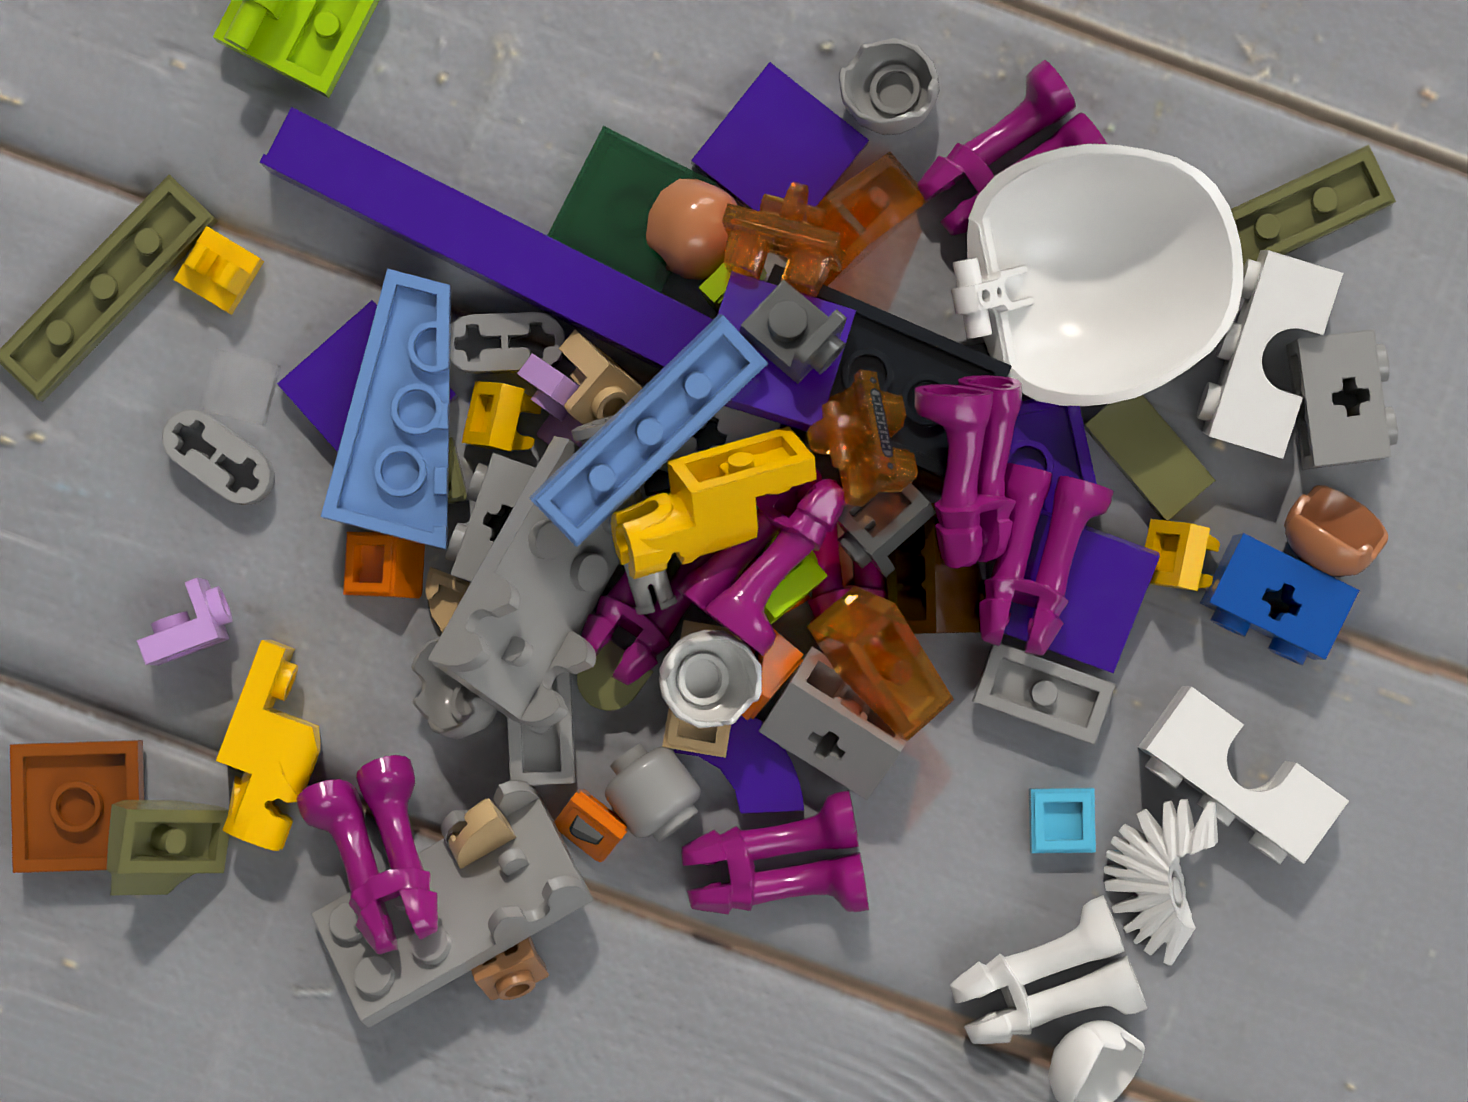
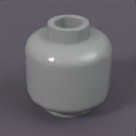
M640 743L610 765L616 777L607 785L605 797L635 837L647 838L653 835L656 841L660 842L699 813L693 804L700 796V787L672 749L657 747L647 753Z

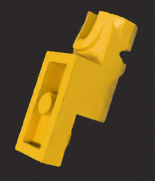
M787 426L668 460L671 494H657L612 514L611 531L616 554L622 565L628 563L629 576L637 579L664 571L667 568V563L671 559L672 553L677 555L682 564L693 562L699 556L752 540L757 537L758 533L756 497L765 494H780L788 491L793 486L817 480L815 457L792 429Z
M261 640L216 758L217 762L244 771L242 778L237 776L234 778L228 816L222 830L256 846L272 851H280V849L283 850L293 819L288 814L280 811L279 807L275 805V800L281 799L285 803L296 802L298 795L307 788L320 753L321 741L318 725L273 708L276 698L283 701L287 699L296 679L298 665L290 662L295 648L273 640Z

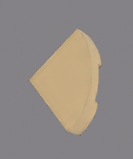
M430 567L426 580V596L431 615L443 633L471 582Z
M488 798L468 810L464 816L467 825L460 833L452 832L449 838V848L459 868L462 869L517 837L508 819Z

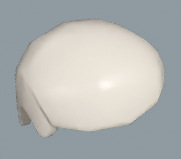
M704 629L685 636L668 652L659 669L662 698L677 718L698 728L734 724L752 703L759 700L762 692L761 664L745 642L725 631Z
M1090 1021L1073 1029L1064 1036L1053 1052L1048 1079L1055 1099L1058 1102H1114L1134 1078L1140 1067L1145 1052L1144 1044L1122 1027L1110 1021Z

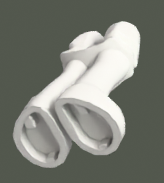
M1104 895L1092 899L1083 905L1079 925L1064 936L1041 946L1006 957L998 954L986 965L978 961L950 984L954 1003L981 998L997 989H1001L1008 1008L987 1013L985 1016L964 1026L973 1044L1009 1043L1013 1035H1030L1035 1027L1056 1018L1090 1008L1111 1006L1125 1015L1136 1014L1148 1009L1127 955L1115 959L1081 978L1030 996L1027 995L1024 985L1090 961L1106 959L1125 952L1120 934Z

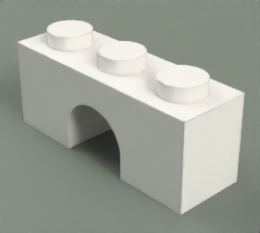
M1260 250L1257 261L1247 259L1243 267L1244 285L1241 295L1245 299L1237 323H1232L1228 332L1220 340L1217 348L1216 357L1224 359V365L1218 383L1208 382L1199 403L1197 418L1205 421L1202 433L1209 437L1268 455L1284 458L1303 397L1280 390L1269 382L1262 367L1263 351L1273 336L1286 329L1298 328L1324 335L1343 276L1342 272L1269 250Z
M1182 686L1138 746L1139 749L1151 757L1145 767L1175 789L1183 780L1199 791L1203 796L1197 805L1203 810L1208 801L1215 802L1217 820L1229 826L1234 818H1236L1254 831L1255 834L1249 840V843L1273 861L1281 864L1286 856H1288L1292 860L1304 864L1349 800L1298 763L1284 761L1273 778L1266 784L1253 789H1245L1232 778L1228 770L1227 753L1230 744L1244 724L1193 687Z

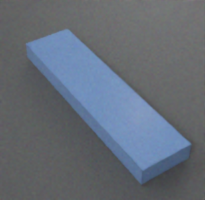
M719 314L529 497L530 500L578 547L768 363L723 315Z

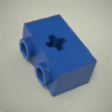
M1245 533L1232 536L1213 575L1212 585L1207 587L1200 604L1214 610L1210 621L1243 637L1246 636L1249 628L1272 639L1268 650L1289 661L1303 665L1307 657L1313 660H1326L1360 590ZM1282 588L1284 591L1281 595V600L1290 607L1287 613H1277L1269 617L1271 605L1262 600L1265 592H1276Z

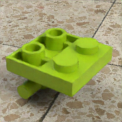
M231 0L213 38L218 43L330 98L380 0Z

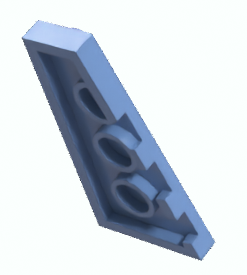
M387 268L323 505L322 518L447 550L451 287L449 284Z

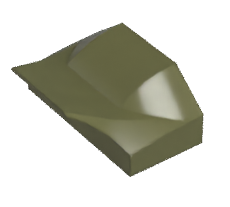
M122 800L112 804L107 854V871L111 873L110 896L168 895L179 883L196 873H224L229 834L222 829L229 809L216 805L177 800Z

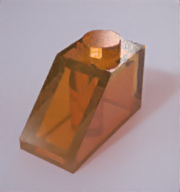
M889 151L825 196L784 239V242L793 247L821 254L824 257V262L819 266L805 262L801 263L822 284L829 286L860 263L927 202H925L917 188L918 182ZM834 260L836 265L830 267L829 261Z
M853 586L807 626L837 675L901 739L909 741L954 700L895 603L857 586Z

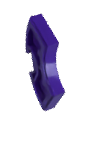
M741 715L734 724H731L726 758L673 749L678 754L698 756L720 769L735 789L741 814L804 810L799 778L788 753L778 743L759 732L763 722L757 717L746 720Z

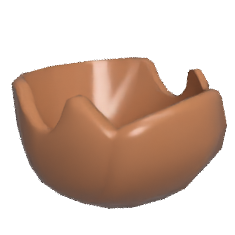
M678 179L660 192L650 209L646 240L648 246L664 259L667 264V270L680 275L684 279L707 280L743 244V242L739 241V237L745 236L743 228L745 221L734 198L723 189L698 179Z
M1316 485L1307 495L1302 494L1290 508L1284 523L1287 541L1295 555L1302 562L1334 578L1358 575L1370 566L1388 541V532L1382 522L1368 508L1347 494L1325 485Z

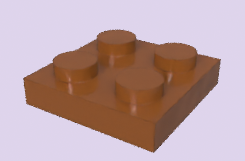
M143 740L10 744L13 873L107 870L112 804L122 800H144Z

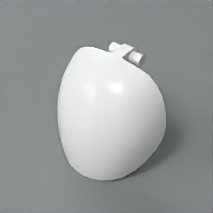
M1083 144L1063 147L1022 160L995 175L976 197L968 218V259L952 262L957 288L951 289L955 314H962L967 339L983 336L990 357L1012 366L1007 377L1018 379L1022 383L1023 394L1036 401L1060 406H1093L1133 399L1166 384L1187 371L1212 352L1230 329L1239 310L1244 285L1242 249L1237 226L1230 206L1216 184L1201 170L1177 157L1122 145Z

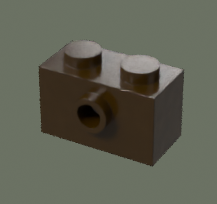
M936 514L888 555V558L895 567V570L887 576L888 635L981 633L979 602L986 599L984 580H986V562L977 561L970 567L962 568L946 566L938 546L935 525L938 523Z

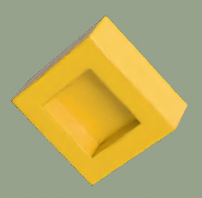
M206 226L173 280L232 315L264 261Z
M475 381L461 443L503 451L531 449L535 439L529 436H522L516 430L519 414L521 412L540 414L542 408L531 400V396L524 393V388L504 383Z
M1150 519L1145 547L1159 552L1160 558L1149 584L1198 591V588L1210 587L1213 582V576L1201 573L1205 552H1219L1220 547L1218 539L1209 534L1210 528L1192 523Z

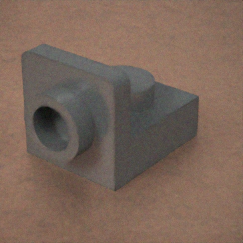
M783 279L741 324L739 333L759 352L799 384L812 369L822 374L840 355L846 345L840 338L847 318L837 309L828 317Z
M888 463L847 498L845 507L837 521L844 531V534L837 539L842 549L861 569L871 562L884 577H887L895 570L888 555L936 514L931 503L895 466L893 469H889Z

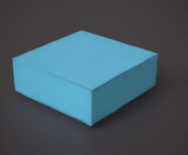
M1029 788L1030 852H1096L1095 788Z

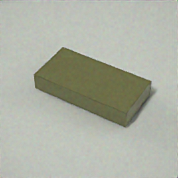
M1144 395L1108 404L1084 424V428L1162 520H1170L1216 481Z

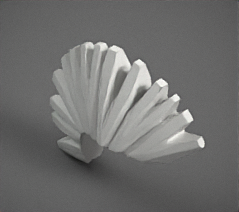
M1181 799L1179 801L1177 813L1172 800L1163 803L1162 828L1150 812L1144 809L1137 813L1144 834L1124 824L1119 830L1124 838L1114 836L1111 844L1120 851L1108 850L1106 852V857L1118 864L1104 866V873L1115 877L1104 882L1105 890L1136 893L1111 907L1113 912H1141L1127 923L1123 929L1126 933L1140 929V932L1133 940L1135 944L1151 936L1144 949L1150 956L1166 942L1167 946L1163 963L1172 966L1196 929L1186 899L1184 877L1179 864L1180 858L1184 857L1187 853L1192 855L1203 849L1214 847L1218 842L1215 802L1208 801L1195 827L1188 799Z

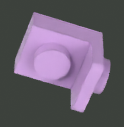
M532 353L517 374L538 389L531 400L550 414L538 430L537 436L548 445L554 436L567 438L581 448L583 446L582 442L575 441L571 431L583 424L572 417L564 408L565 403L579 388V385Z
M198 577L185 582L197 618L190 620L188 612L185 611L153 622L151 627L154 634L137 640L145 665L159 666L229 640L225 624L232 622V614L227 599L219 586L211 589L208 580Z

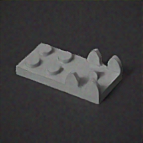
M554 436L427 659L511 720L539 728L552 726L560 722L568 714L563 697L551 690L554 679L563 672L578 674L595 665L596 653L593 646L579 634L587 621L588 615L593 611L620 562L615 551L609 518L576 547L530 500L529 497L580 449L572 440Z
M519 780L504 782L498 786L493 797L497 805L496 807L508 819L517 838L460 869L449 848V838L452 832L460 833L465 828L467 822L464 816L468 811H452L445 817L441 825L444 839L418 853L424 870L431 873L430 891L436 892L438 895V931L422 940L419 939L405 912L401 896L385 902L395 931L398 949L378 955L356 927L359 917L349 906L351 892L311 913L360 1021L368 1028L594 901L542 797L532 785Z

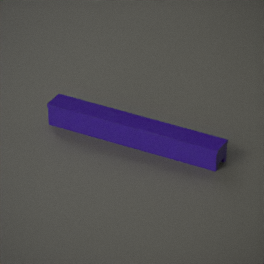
M293 107L290 108L267 155L263 154L259 162L269 173L659 370H662L713 321V319Z

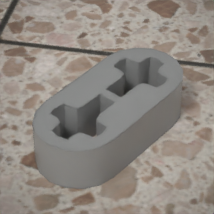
M544 313L471 314L460 317L451 324L450 360L465 373H518L530 357L531 351L524 347L510 348V339L530 337L532 326L540 325L546 336L555 337V346L544 348L542 358L543 361L555 367L564 356L558 348L564 343L566 337L556 319ZM470 328H479L480 335L485 339H501L502 348L481 350L479 361L471 362L465 351L457 350L458 340L467 339Z
M185 409L175 413L167 420L162 431V444L165 452L174 462L220 496L239 505H253L261 502L270 494L275 477L271 462L263 453L214 417L199 410ZM202 422L206 426L201 436L206 442L217 449L211 458L203 452L194 449L189 450L186 455L182 453L181 449L185 441L178 434L184 425L195 429ZM226 457L243 466L249 464L251 460L257 464L252 473L259 480L255 489L241 487L235 492L231 488L235 482V477L220 466Z

